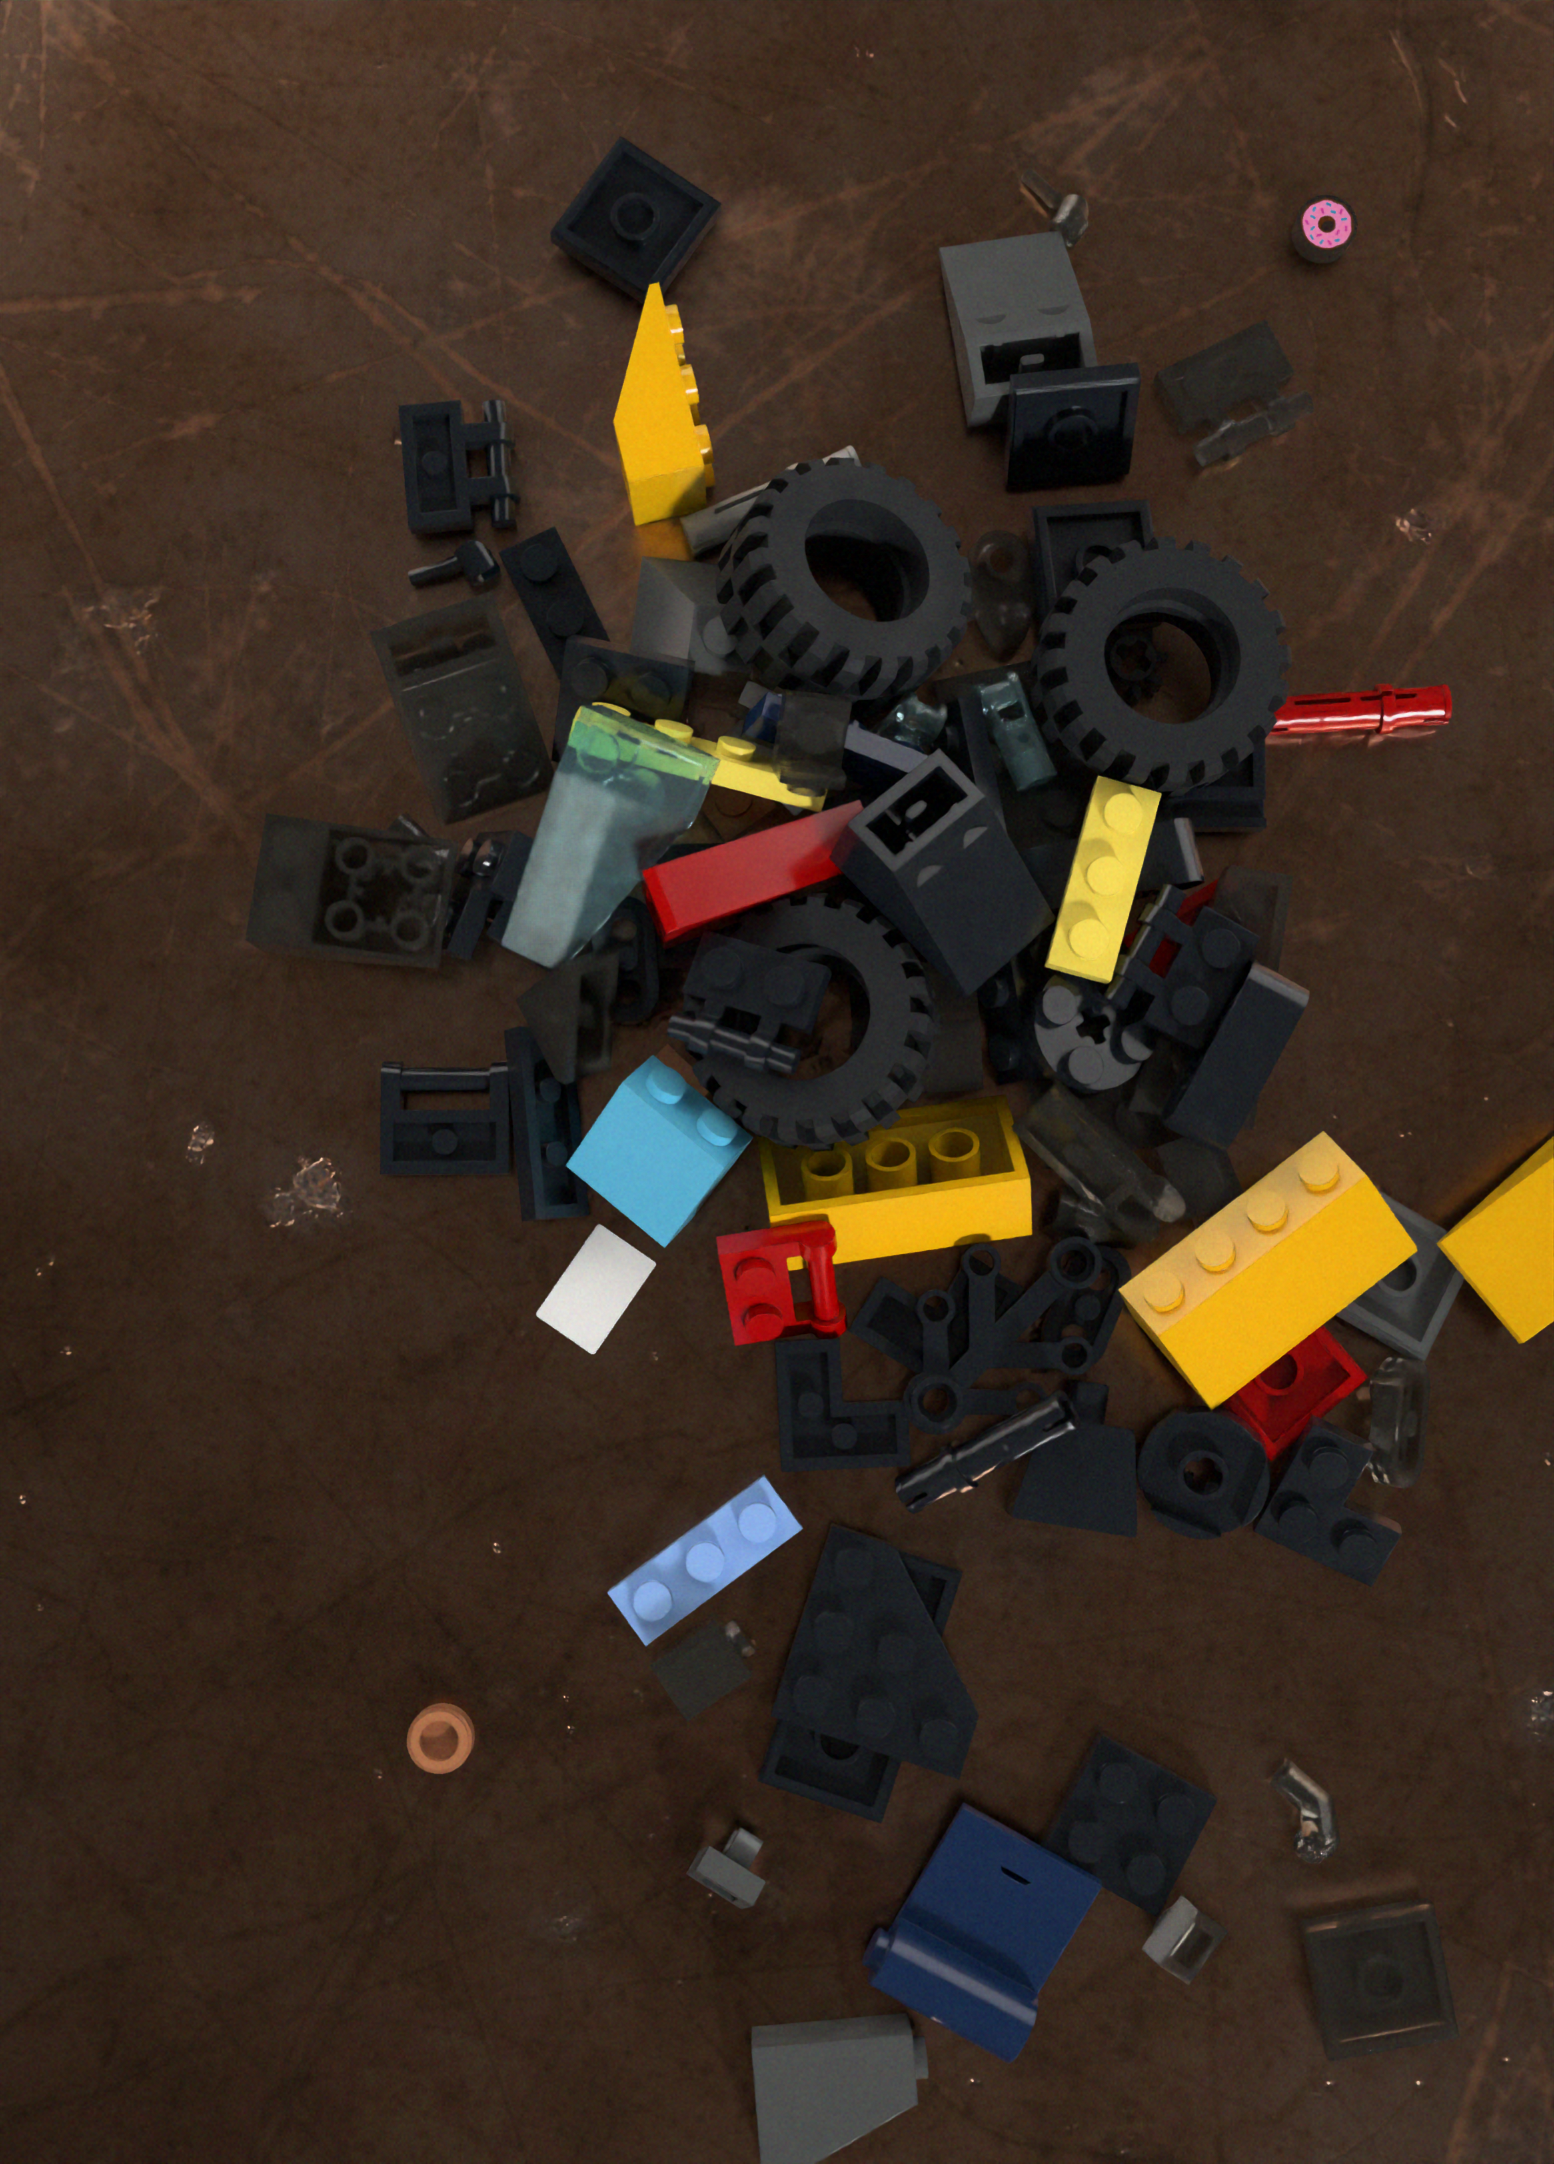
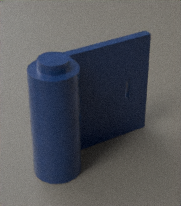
M963 1802L888 1932L878 1928L871 1938L862 1959V1965L870 1969L867 1984L1002 2061L1011 2063L1023 2049L1034 2026L1038 2011V1994L1103 1886L1102 1880ZM1003 1867H1005V1868H1007L1008 1870L1014 1872L1015 1874H1017V1875L1023 1877L1024 1879H1022V1878H1020V1877L1014 1875L1013 1873L1007 1871V1870L1004 1869Z

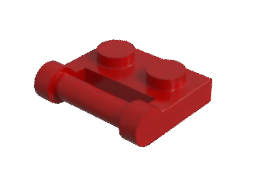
M813 1220L716 1237L735 1346L809 1333L821 1339H833L846 1331L848 1326L847 1313L844 1304L838 1300L832 1258L837 1251L836 1231L833 1225L826 1221ZM801 1256L807 1261L812 1301L793 1304L786 1258Z

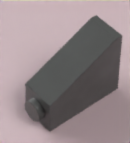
M908 2013L752 2027V2060L761 2164H816L918 2104L916 2079L928 2078L927 2052L924 2035L912 2036Z

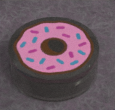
M1320 195L1313 197L1301 207L1293 223L1291 231L1293 244L1296 250L1309 261L1315 263L1333 262L1346 253L1354 240L1358 227L1357 217L1352 207L1337 196Z

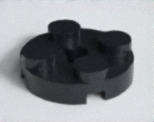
M1056 971L1044 978L1032 994V996L1035 994L1036 996L1032 1001L1031 1013L1025 1015L1023 1028L1028 1052L1037 1068L1054 1083L1061 1081L1068 1087L1076 1088L1075 1092L1084 1094L1102 1092L1128 1081L1138 1072L1143 1061L1152 1055L1156 1043L1153 1031L1137 1021L1146 1005L1139 992L1135 991L1126 1009L1121 1010L1102 999L1110 982L1104 984L1061 971ZM1081 1011L1094 1018L1098 1024L1099 1031L1097 1032L1098 1040L1096 1043L1091 1036L1081 1038L1077 1032L1076 1026L1084 1021Z
M1182 1406L1171 1411L1168 1417L1157 1423L1149 1432L1138 1459L1137 1478L1140 1489H1143L1144 1497L1151 1505L1150 1510L1159 1522L1180 1535L1208 1540L1219 1538L1221 1533L1233 1531L1239 1526L1242 1529L1258 1516L1269 1492L1271 1468L1264 1439L1241 1417L1218 1407L1211 1411L1208 1406ZM1202 1457L1214 1460V1468L1218 1472L1223 1473L1222 1479L1220 1481L1209 1479L1205 1488L1193 1484L1194 1473L1185 1468L1189 1461L1199 1462Z

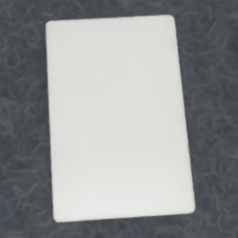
M598 1224L536 1312V1316L589 1353L595 1354L650 1275L656 1263L607 1228Z

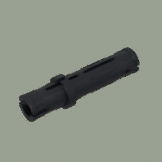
M1056 1390L1043 1400L963 1443L951 1441L940 1448L939 1456L895 1478V1488L899 1499L904 1503L914 1497V1500L907 1504L906 1509L913 1514H917L923 1511L925 1507L957 1490L962 1493H968L979 1486L977 1482L985 1475L1069 1431L1078 1429L1080 1427V1418L1074 1404L1070 1401L1062 1406L1061 1403L1066 1401L1068 1396L1062 1390Z

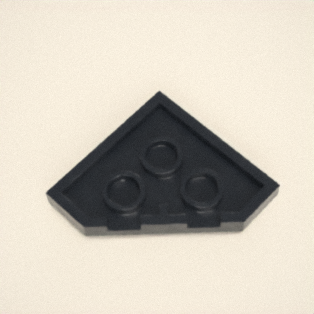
M832 1523L771 1709V1717L960 1779L979 1714L894 1544Z

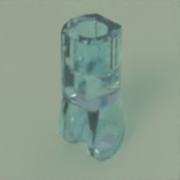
M1015 672L1005 673L1004 681L988 688L983 683L974 686L975 697L980 696L984 718L996 739L1018 792H1024L1053 779L1058 772L1035 723L1023 688ZM1013 704L1019 718L1003 725L997 711Z
M908 690L893 709L868 732L891 741H907L921 747L934 741L941 732L947 715V706L936 703L931 707L917 701V694Z

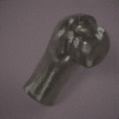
M1291 1760L1287 1761L1275 1772L1270 1785L1299 1810L1301 1829L1295 1832L1293 1841L1294 1851L1303 1861L1317 1864L1323 1858H1332L1341 1842L1335 1801L1329 1793Z

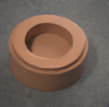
M448 1703L434 1704L421 1711L410 1725L407 1734V1748L414 1763L421 1769L434 1774L448 1773L461 1766L469 1756L475 1741V1730L470 1717L461 1708Z

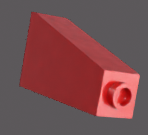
M853 801L643 870L641 892L663 949L666 950L700 937L704 930L713 932L740 922L738 915L754 907L760 913L772 910V900L791 894L795 900L808 896L810 892L817 893L848 881L849 878L829 859V856L845 825L864 810L861 801Z

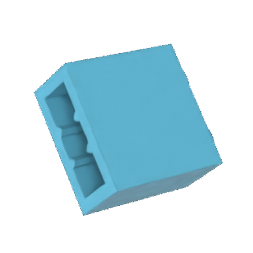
M652 1055L621 1083L566 1164V1167L665 1248L696 1215L753 1137L741 1128L730 1115L717 1108L689 1085L676 1070L667 1067L657 1057Z

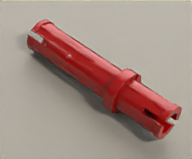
M1390 683L1376 684L1373 690H1362L1359 692H1331L1287 696L1285 704L1273 713L1277 722L1268 736L1293 733L1336 732L1354 729H1374L1377 734H1389L1397 727L1448 725L1449 718L1452 715L1451 691L1447 684L1420 688H1393Z

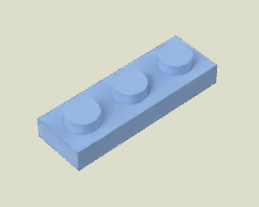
M764 1474L609 1589L608 1595L644 1645L647 1646L801 1531L803 1527Z

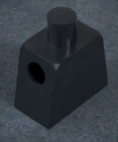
M1071 1379L1068 1402L1072 1401L1078 1412L1080 1427L1055 1438L1021 1457L1006 1503L1005 1511L1012 1518L1136 1538L1135 1433L1133 1429L1105 1423L1110 1385Z

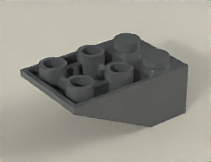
M1060 230L939 248V258L968 428L1007 422L1010 375L1098 366L1090 319Z

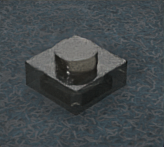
M1181 1895L1173 1907L1165 1910L1158 1917L1154 1924L1152 1935L1141 1949L1159 1966L1187 1984H1190L1228 1933V1930L1210 1914Z

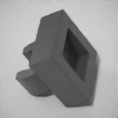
M739 1828L738 1832L734 1830L722 1853L711 1846L699 1850L686 1874L740 1909L752 1907L766 1881L748 1869L757 1856L763 1841L743 1828Z

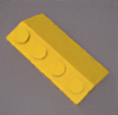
M1006 1094L896 1110V1113L901 1118L887 1130L881 1124H878L867 1131L870 1140L854 1146L849 1145L846 1141L835 1142L833 1151L814 1152L804 1145H798L796 1150L779 1146L770 1139L757 1135L770 1228L813 1220H822L830 1223L836 1231L837 1251L832 1256L833 1264L1032 1235L1030 1175ZM801 1256L786 1258L788 1271L807 1268V1261Z
M1322 1131L1123 1285L1118 1291L1132 1318L1212 1411L1416 1253L1417 1247L1369 1177Z

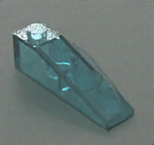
M604 705L582 706L558 765L501 945L557 972L562 971L612 915L614 909L637 883L641 882L642 871L654 867V864L675 840L681 837L696 820L721 759Z

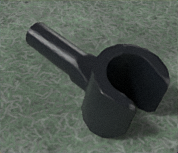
M469 540L455 550L454 556L448 557L444 561L408 571V576L412 586H416L449 575L453 576L463 571L470 585L478 586L495 578L500 573V566L492 552L483 543Z

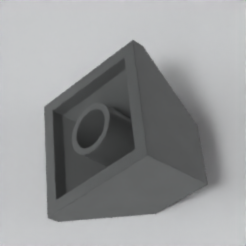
M642 556L630 647L695 661L692 687L742 693L747 681H752L754 664L751 662L747 666L735 650V646L739 642L735 634L727 635L720 612L726 604H719L716 597V578L720 574L719 566L717 564Z

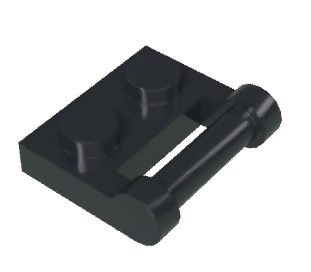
M492 1060L490 1067H405L403 1061H383L381 1068L380 1114L381 1175H511L512 1111L507 1060ZM490 1092V1109L404 1110L405 1093Z

